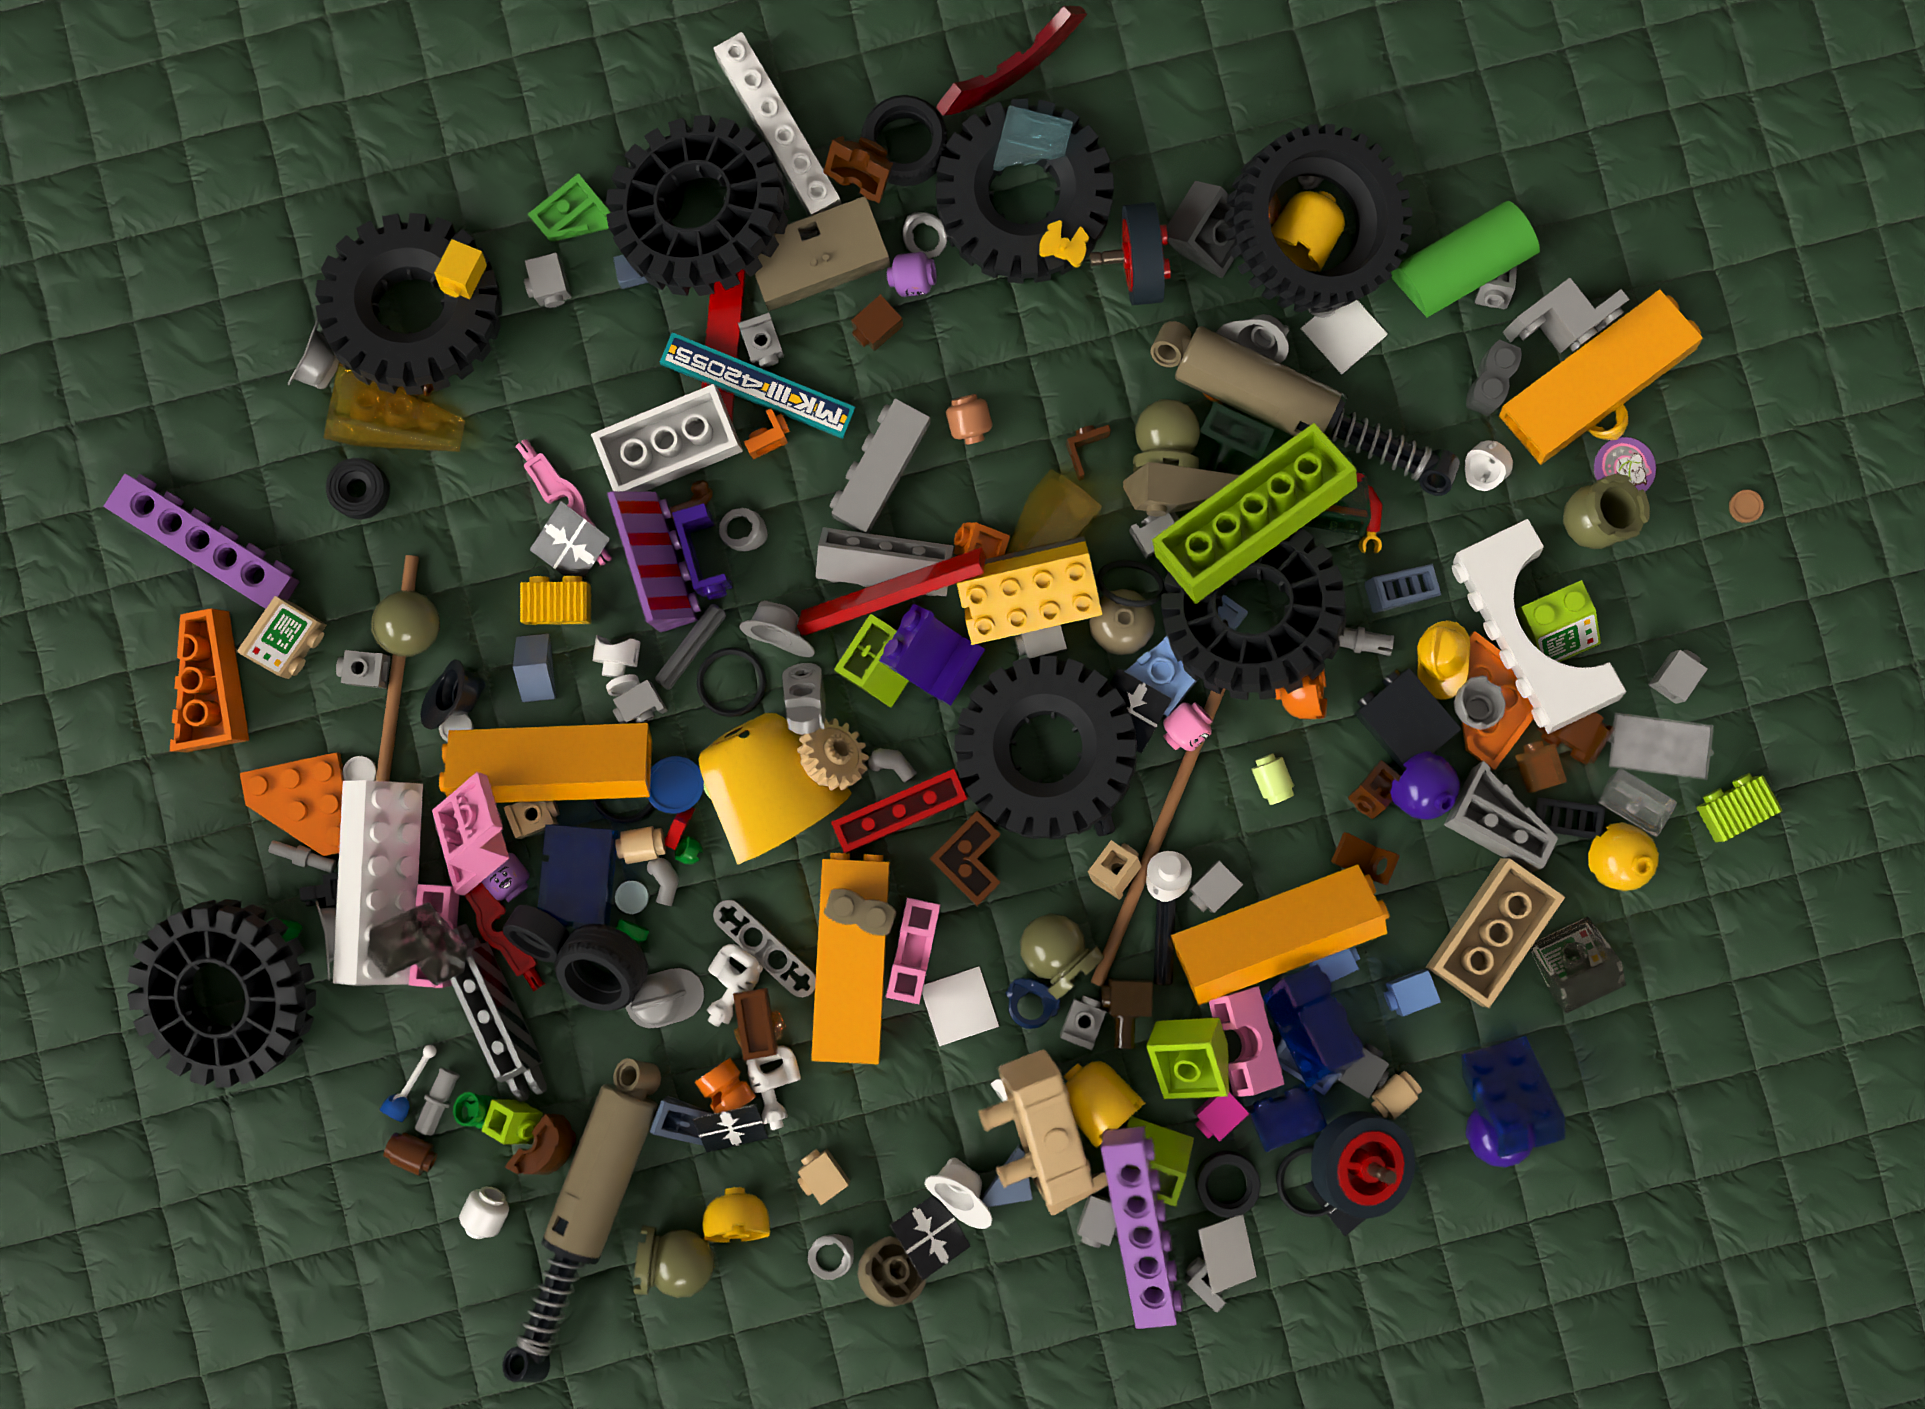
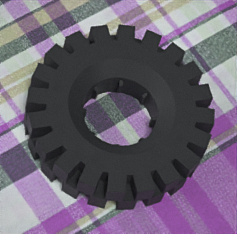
M1028 98L1012 99L1011 106L1003 108L1001 102L985 107V114L978 117L976 114H973L962 123V131L959 134L953 133L946 144V153L944 156H941L937 169V211L951 246H956L959 249L960 257L971 267L977 264L981 267V273L997 279L998 275L1008 277L1007 282L1021 284L1024 283V278H1034V282L1038 283L1051 280V274L1059 272L1060 275L1067 273L1075 268L1067 259L1057 258L1054 255L1047 257L1039 255L1040 241L1048 231V224L1058 220L1062 221L1061 238H1068L1071 241L1079 227H1082L1087 233L1089 239L1085 243L1086 254L1084 260L1095 249L1097 240L1102 238L1108 224L1113 202L1114 180L1113 173H1110L1111 161L1105 146L1100 148L1098 145L1099 136L1089 124L1084 128L1079 124L1080 117L1067 108H1065L1063 113L1055 111V103L1040 99L1038 106L1028 105ZM1021 163V165L1032 163L1044 168V173L1049 172L1058 186L1055 188V195L1060 197L1055 209L1052 212L1047 211L1046 218L1032 224H1028V221L1024 224H1017L1006 220L1005 214L1002 213L1000 215L995 210L990 200L993 199L994 193L989 191L996 175L1001 176L1002 170L1007 166Z
M710 115L694 116L693 128H689L683 117L668 122L671 135L664 137L657 127L644 135L650 145L647 150H643L637 144H634L624 155L631 166L627 168L617 165L611 179L618 189H608L606 205L612 213L606 214L609 230L614 235L613 240L641 278L644 276L649 284L662 291L667 285L672 294L688 296L690 287H693L698 296L715 294L714 283L718 281L721 282L725 290L741 284L736 273L742 269L750 277L763 267L758 259L760 253L770 258L779 246L774 233L784 234L788 223V218L783 210L790 209L789 194L785 188L787 184L773 155L764 141L760 142L757 134L746 126L740 130L736 121L724 117L720 118L716 126ZM708 177L717 179L722 187L727 186V196L724 197L725 203L723 208L715 218L705 225L697 228L683 229L675 227L670 219L666 220V209L669 207L668 202L673 193L684 183L696 178Z
M397 213L382 216L384 227L375 229L370 220L356 228L360 238L353 241L346 235L335 245L339 256L337 258L327 256L321 267L325 280L317 279L315 296L319 305H315L316 314L330 348L344 368L352 370L355 378L367 385L375 381L381 391L396 394L399 386L404 387L407 395L424 394V385L432 384L435 392L451 386L448 377L454 374L460 380H463L474 371L471 363L474 359L483 362L491 351L488 341L489 339L497 340L501 327L498 315H502V299L490 260L482 247L477 248L472 236L463 229L456 233L453 223L439 217L436 218L434 224H430L426 214L409 213L408 222L402 223ZM451 239L483 252L487 267L471 298L468 299L460 295L459 297H452L444 293L445 299L441 300L443 311L439 318L431 323L430 327L420 332L404 334L391 331L387 324L382 325L378 321L377 313H380L379 301L383 294L389 291L390 287L404 280L420 279L430 282L433 288L438 287L440 289L434 272Z
M1302 528L1196 604L1169 571L1164 581L1166 593L1162 594L1161 610L1164 617L1163 623L1171 650L1177 661L1183 662L1184 671L1195 681L1202 678L1205 688L1221 694L1223 688L1230 690L1231 698L1248 700L1249 692H1258L1259 699L1264 700L1276 698L1275 690L1282 687L1285 688L1288 694L1302 688V678L1308 675L1314 680L1325 669L1324 660L1326 658L1332 660L1340 647L1339 636H1344L1346 600L1338 565H1333L1332 555L1323 544L1318 547L1315 546L1314 536ZM1251 578H1258V580L1266 579L1274 582L1279 586L1280 592L1285 591L1290 600L1289 605H1285L1286 615L1275 627L1271 626L1270 630L1257 634L1237 632L1228 626L1226 619L1222 621L1218 615V607L1223 605L1222 596L1231 586H1236L1238 582Z
M1040 656V660L1032 661L1027 657L1013 661L1012 667L1005 670L1001 667L988 676L990 680L983 686L979 684L969 696L971 702L967 708L963 707L957 722L960 726L959 732L955 734L954 751L957 753V770L960 779L964 783L966 792L975 805L1000 827L1009 832L1018 833L1022 837L1033 839L1049 838V840L1066 838L1067 835L1074 833L1078 835L1093 828L1092 825L1099 820L1103 821L1114 811V807L1119 800L1122 801L1127 793L1137 762V740L1132 717L1117 689H1114L1108 683V680L1096 670L1091 671L1085 668L1083 663L1069 658L1067 661L1058 660L1057 656ZM1040 715H1051L1052 719L1059 716L1068 720L1075 726L1072 728V731L1074 733L1079 731L1082 739V753L1077 752V757L1080 758L1077 767L1070 775L1067 776L1064 773V779L1054 783H1042V779H1038V782H1033L1025 778L1018 772L1022 769L1019 764L1015 766L1012 759V745L1017 743L1013 739L1017 731L1024 723L1027 722L1029 725L1031 723L1030 719Z
M214 899L198 903L158 923L147 933L150 938L140 942L133 955L140 962L130 966L127 982L138 985L139 988L127 994L129 1010H143L144 1016L133 1021L139 1036L152 1032L155 1039L146 1046L156 1059L169 1054L171 1058L166 1068L178 1076L191 1070L190 1082L206 1086L215 1080L216 1087H232L239 1082L243 1085L256 1080L294 1054L304 1042L300 1037L310 1031L314 1017L306 1012L316 1006V990L305 988V984L315 978L311 963H298L296 957L305 952L298 938L296 937L286 942L282 936L289 928L277 917L265 922L264 917L267 910L254 904L241 909L240 900L224 899L216 903ZM206 962L217 963L220 967H226L235 974L243 986L246 997L245 1013L242 1019L231 1024V1026L220 1025L219 1022L211 1021L201 1012L193 995L194 975L198 969L207 965Z

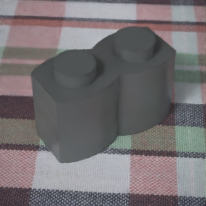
M1498 340L1484 354L1479 364L1478 378L1471 385L1467 393V408L1489 416L1504 402L1509 391V378L1517 371L1521 362V348Z

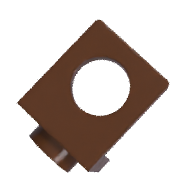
M1089 425L1075 431L1076 436L1067 439L1066 447L1078 481L1084 479L1085 473L1076 448L1109 437L1111 433L1109 425L1097 429L1094 428V425Z
M1344 832L1331 862L1344 869L1358 864L1364 876L1369 874L1374 882L1387 886L1400 855L1375 847L1350 833ZM1386 858V869L1383 873L1377 875L1378 863Z

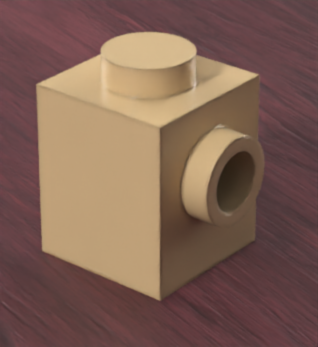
M815 1149L800 1160L803 1166L798 1170L801 1177L797 1181L808 1196L813 1193L820 1205L849 1186V1178L828 1149L821 1153L818 1149Z

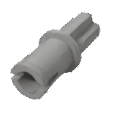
M440 1067L439 1074L429 1095L426 1094L424 1096L426 1103L415 1125V1129L418 1132L430 1136L434 1134L444 1109L450 1106L448 1100L457 1079H459V1074Z

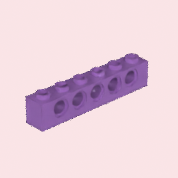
M125 473L103 507L265 609L274 596L288 601L300 582L291 576L294 571L293 569L278 560L274 564L264 559L266 552L251 543H248L246 547L236 541L239 535L222 525L219 530L209 524L211 520L209 516L195 508L192 512L187 511L181 507L184 503L182 499L168 491L164 495L154 490L157 484L141 474L134 478ZM153 499L154 509L149 514H145V504ZM180 516L182 525L177 531L173 532L171 529L172 521ZM208 533L209 544L205 548L200 549L199 539L202 535ZM236 551L237 560L232 566L228 567L226 557L230 552ZM263 568L265 572L264 579L260 583L255 584L253 575L257 569Z
M1144 1126L1103 1131L1101 1150L1136 1329L1176 1325L1177 1311L1183 1310L1181 1291L1175 1290L1173 1281H1177L1175 1260L1169 1261L1168 1251L1172 1250L1169 1230L1164 1231L1162 1221H1166L1164 1200H1158L1156 1193L1157 1190H1160L1158 1169L1152 1170L1151 1160L1155 1159L1153 1140L1146 1139ZM1132 1164L1136 1165L1138 1169L1131 1170L1125 1166ZM1139 1195L1145 1199L1136 1200L1133 1199L1131 1196ZM1138 1226H1146V1227H1148V1228H1150V1229H1148V1230H1141V1229H1139V1228H1137V1227H1138ZM1145 1256H1151V1257H1154L1155 1259H1154V1260H1147V1259H1145V1258H1143V1257H1145ZM1150 1286H1157V1287H1159V1288H1161V1289L1155 1290V1289H1151V1288H1149V1287H1150Z

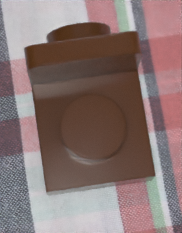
M1381 760L1374 766L1359 787L1349 795L1348 799L1355 805L1358 811L1374 819L1391 803L1392 782L1394 779L1399 782L1401 776Z

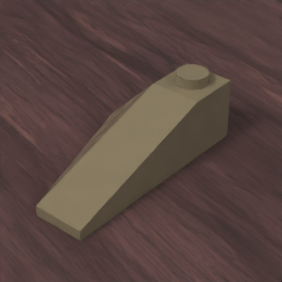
M1148 462L1123 481V488L1135 510L1147 511V515L1159 517L1165 516L1168 513L1196 508L1241 475Z

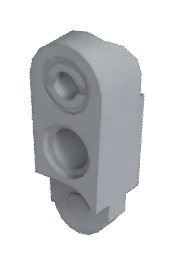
M800 663L787 668L782 674L789 730L797 734H808L819 728L825 729L826 694L820 666L812 663Z

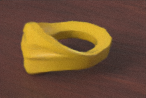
M1621 405L1614 411L1617 424L1613 428L1605 430L1594 425L1588 432L1596 438L1618 440L1624 434L1628 424V411L1625 406Z

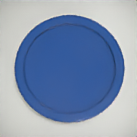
M671 756L658 761L651 768L650 797H647L649 802L655 808L665 813H680L693 807L700 799L704 788V780L699 767L693 761L681 756Z

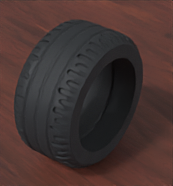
M895 95L881 101L869 112L862 127L861 137L877 143L881 130L888 123L902 118L914 119L925 125L932 135V146L921 159L912 163L900 164L892 162L893 165L888 179V183L892 185L914 186L927 181L937 172L940 158L946 153L947 130L942 116L929 102L913 95Z
M588 924L576 928L568 936L557 954L554 965L559 983L573 999L590 1008L604 1011L619 1010L629 1005L638 994L648 972L647 959L640 946L626 933L614 927L601 924ZM588 960L604 965L615 975L599 970Z

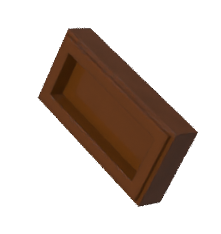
M768 987L733 993L744 1061L778 1055Z

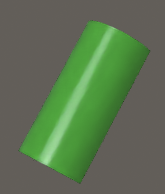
M1505 201L1404 259L1397 269L1391 271V277L1428 318L1540 253L1539 243L1529 220L1520 208L1511 201Z

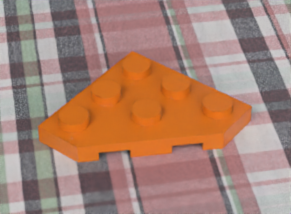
M1473 631L1469 635L1470 657L1467 681L1473 677L1487 676L1488 681L1501 687L1506 706L1504 716L1495 726L1479 730L1472 728L1461 720L1465 749L1480 762L1484 761L1491 770H1495L1534 719L1532 715V709L1534 708L1528 697L1524 699L1520 695L1515 683L1518 679L1512 668L1508 670L1504 666L1499 655L1501 650L1476 631Z
M335 752L240 773L247 807L322 856L339 854L342 787L344 780L340 753Z

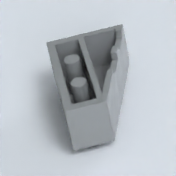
M1484 761L1474 766L1444 825L1503 858H1510L1530 873L1544 868L1558 837L1529 807L1525 808L1512 794L1513 791L1507 784L1503 785L1490 771L1491 768Z

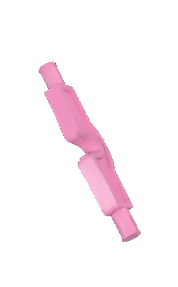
M528 439L521 441L523 445L518 443L516 448L527 461L524 464V468L535 482L543 499L551 504L562 497H568L569 503L567 506L595 526L586 514V503L580 491L569 481L561 478L546 456L542 453H536ZM604 548L601 554L606 561H610L612 557ZM601 555L597 558L600 566L606 564Z

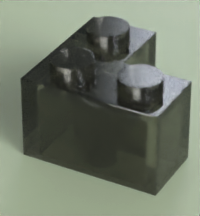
M429 902L370 929L367 956L386 978L415 964L434 986L464 973L467 945Z

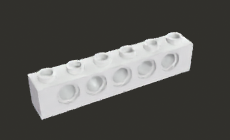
M740 32L714 47L718 63L809 217L841 205L840 197L827 175L823 173V168L743 33Z

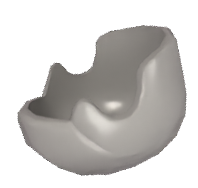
M1487 676L1470 678L1457 691L1454 701L1456 714L1466 725L1481 730L1495 726L1504 716L1506 706L1501 687L1488 681Z

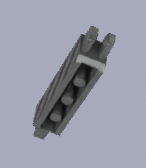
M467 924L460 925L446 932L452 948L450 951L452 958L447 959L445 970L495 1079L501 1083L507 1081L511 1092L514 1094L513 1096L519 1102H524L530 1098V1091L522 1073H524L534 1093L538 1095L545 1092L547 1083L539 1067L543 1060L489 943L481 944L477 937L474 938Z

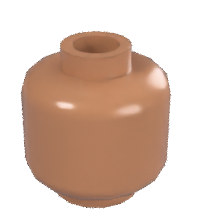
M977 394L951 400L952 406L946 410V416L952 437L959 440L965 439L966 445L985 440L984 433L989 432L993 427L986 400L977 398Z

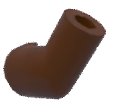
M699 480L692 484L691 491L694 495L689 501L670 507L672 518L673 512L709 503L712 498V489L708 487V483L705 480Z

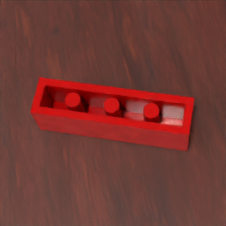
M952 769L832 821L831 824L843 852L848 853L967 801V797L955 770Z

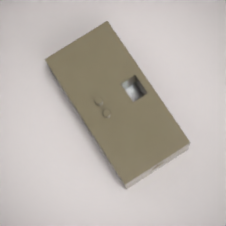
M864 196L788 224L784 234L774 233L779 246L771 258L762 253L759 254L758 259L763 267L755 273V277L767 309L771 311L890 267L889 256L867 198Z

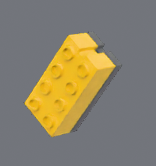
M1084 536L988 558L985 561L983 574L957 583L962 608L965 609V619L972 645L1102 615Z

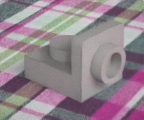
M1517 266L1479 287L1475 303L1492 308L1506 309L1515 290Z
M1197 1257L1185 1270L1188 1275L1184 1279L1187 1285L1217 1313L1226 1304L1220 1295L1223 1291L1212 1294L1209 1277L1206 1280L1203 1279L1208 1273L1205 1258Z

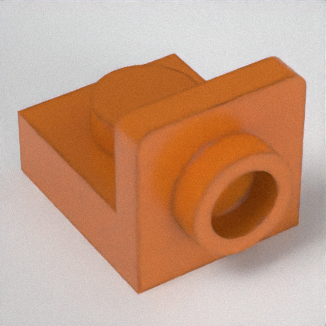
M772 408L766 410V413L773 428L769 430L767 428L758 429L749 435L750 439L744 441L753 460L788 443L784 434L790 432L782 414L775 416Z
M977 522L963 523L962 527L955 534L954 544L956 546L954 554L961 555L982 547L986 559L1004 555L1010 535Z

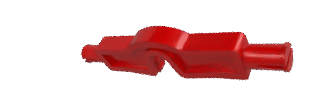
M480 882L464 896L476 913V923L481 936L490 946L501 951L516 976L523 975L531 986L532 991L538 990L545 983L534 968L538 965L537 960L516 948L506 938L503 931L498 932L494 929V922L506 913V908L501 901L494 899L482 882Z

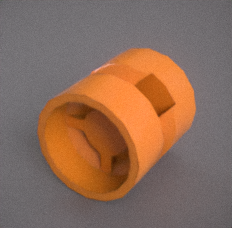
M731 1057L695 1081L703 1096L711 1097L710 1107L715 1114L741 1108L757 1097L747 1081H740L739 1076L741 1072Z

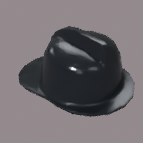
M456 659L451 661L425 695L420 713L423 726L432 730L438 728L450 715H464L471 712L485 687V681L476 677L473 673L464 670L461 661Z

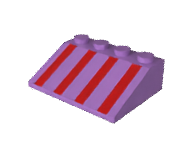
M612 491L607 493L647 623L659 632H664L698 621L696 612L701 611L696 593H689L686 581L691 580L686 561L680 562L676 551L681 549V543L676 530L670 531L667 519L672 518L667 500H661L656 492Z

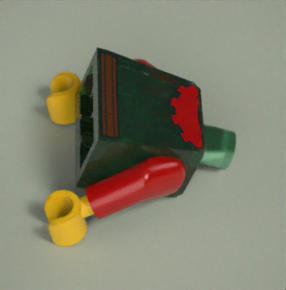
M1346 457L1347 460L1352 464V460ZM1356 471L1357 488L1304 526L1364 536L1359 541L1360 551L1362 553L1366 552V543L1371 539L1375 544L1374 553H1378L1382 548V542L1377 537V532L1381 528L1383 505L1373 487L1368 485L1367 475Z

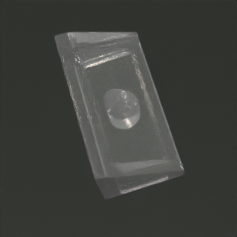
M1619 769L1609 778L1599 803L1657 837L1674 811L1677 801L1624 769Z

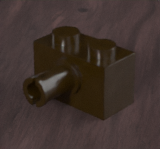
M1108 978V985H1102L1101 1005L1107 1007V1012L1112 1017H1115L1114 1048L1134 1049L1136 1018H1139V1016L1152 1017L1153 982L1150 980Z

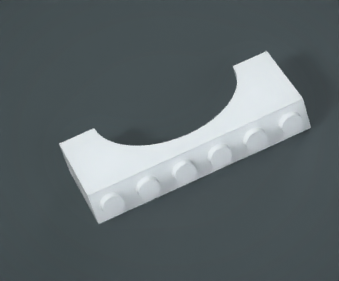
M1526 519L1457 552L1453 561L1452 571L1460 584L1464 582L1469 594L1467 596L1475 612L1480 611L1485 620L1483 626L1486 634L1492 641L1496 640L1502 650L1499 652L1504 666L1508 670L1512 668L1518 680L1515 683L1520 695L1524 699L1528 697L1534 708L1532 709V715L1535 722L1540 728L1544 727L1547 733L1550 734L1620 700L1626 693V690L1610 662L1589 668L1561 664L1539 651L1523 632L1514 607L1515 582L1521 570L1531 561L1538 558L1544 548L1530 521Z

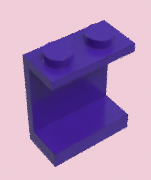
M704 503L673 512V519L694 590L701 597L707 596L708 600L726 596V590L733 588L732 582L725 574L703 579L690 535L692 532L715 526L712 513Z
M913 604L911 609L903 616L901 625L893 638L886 644L884 653L879 661L934 698L951 706L985 649L978 644L972 645L971 640L962 637L934 617L935 614L931 611Z

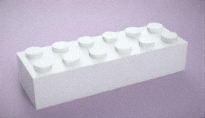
M343 780L333 983L348 985L409 984L411 952L415 951L416 939L415 907L419 875L423 784Z

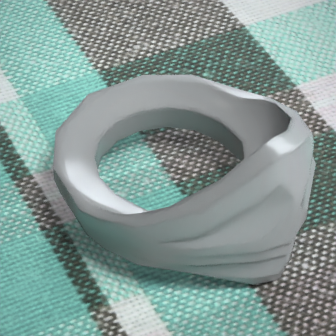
M913 213L907 217L903 226V240L911 253L923 252L927 255L928 259L939 256L946 247L947 235L944 231V226L931 213ZM924 222L926 225L932 226L937 230L940 241L934 250L925 252L916 247L912 233L916 225Z
M745 508L733 509L726 513L720 522V537L726 545L734 550L749 551L757 549L767 540L768 532L765 522L755 511ZM738 516L746 517L753 524L749 536L741 539L730 538L727 534L729 522Z
M839 1234L824 1235L818 1238L808 1252V1264L812 1272L821 1279L833 1280L843 1276L851 1268L854 1260L852 1239ZM836 1243L845 1254L842 1258V1264L835 1270H824L817 1262V1252L824 1245Z

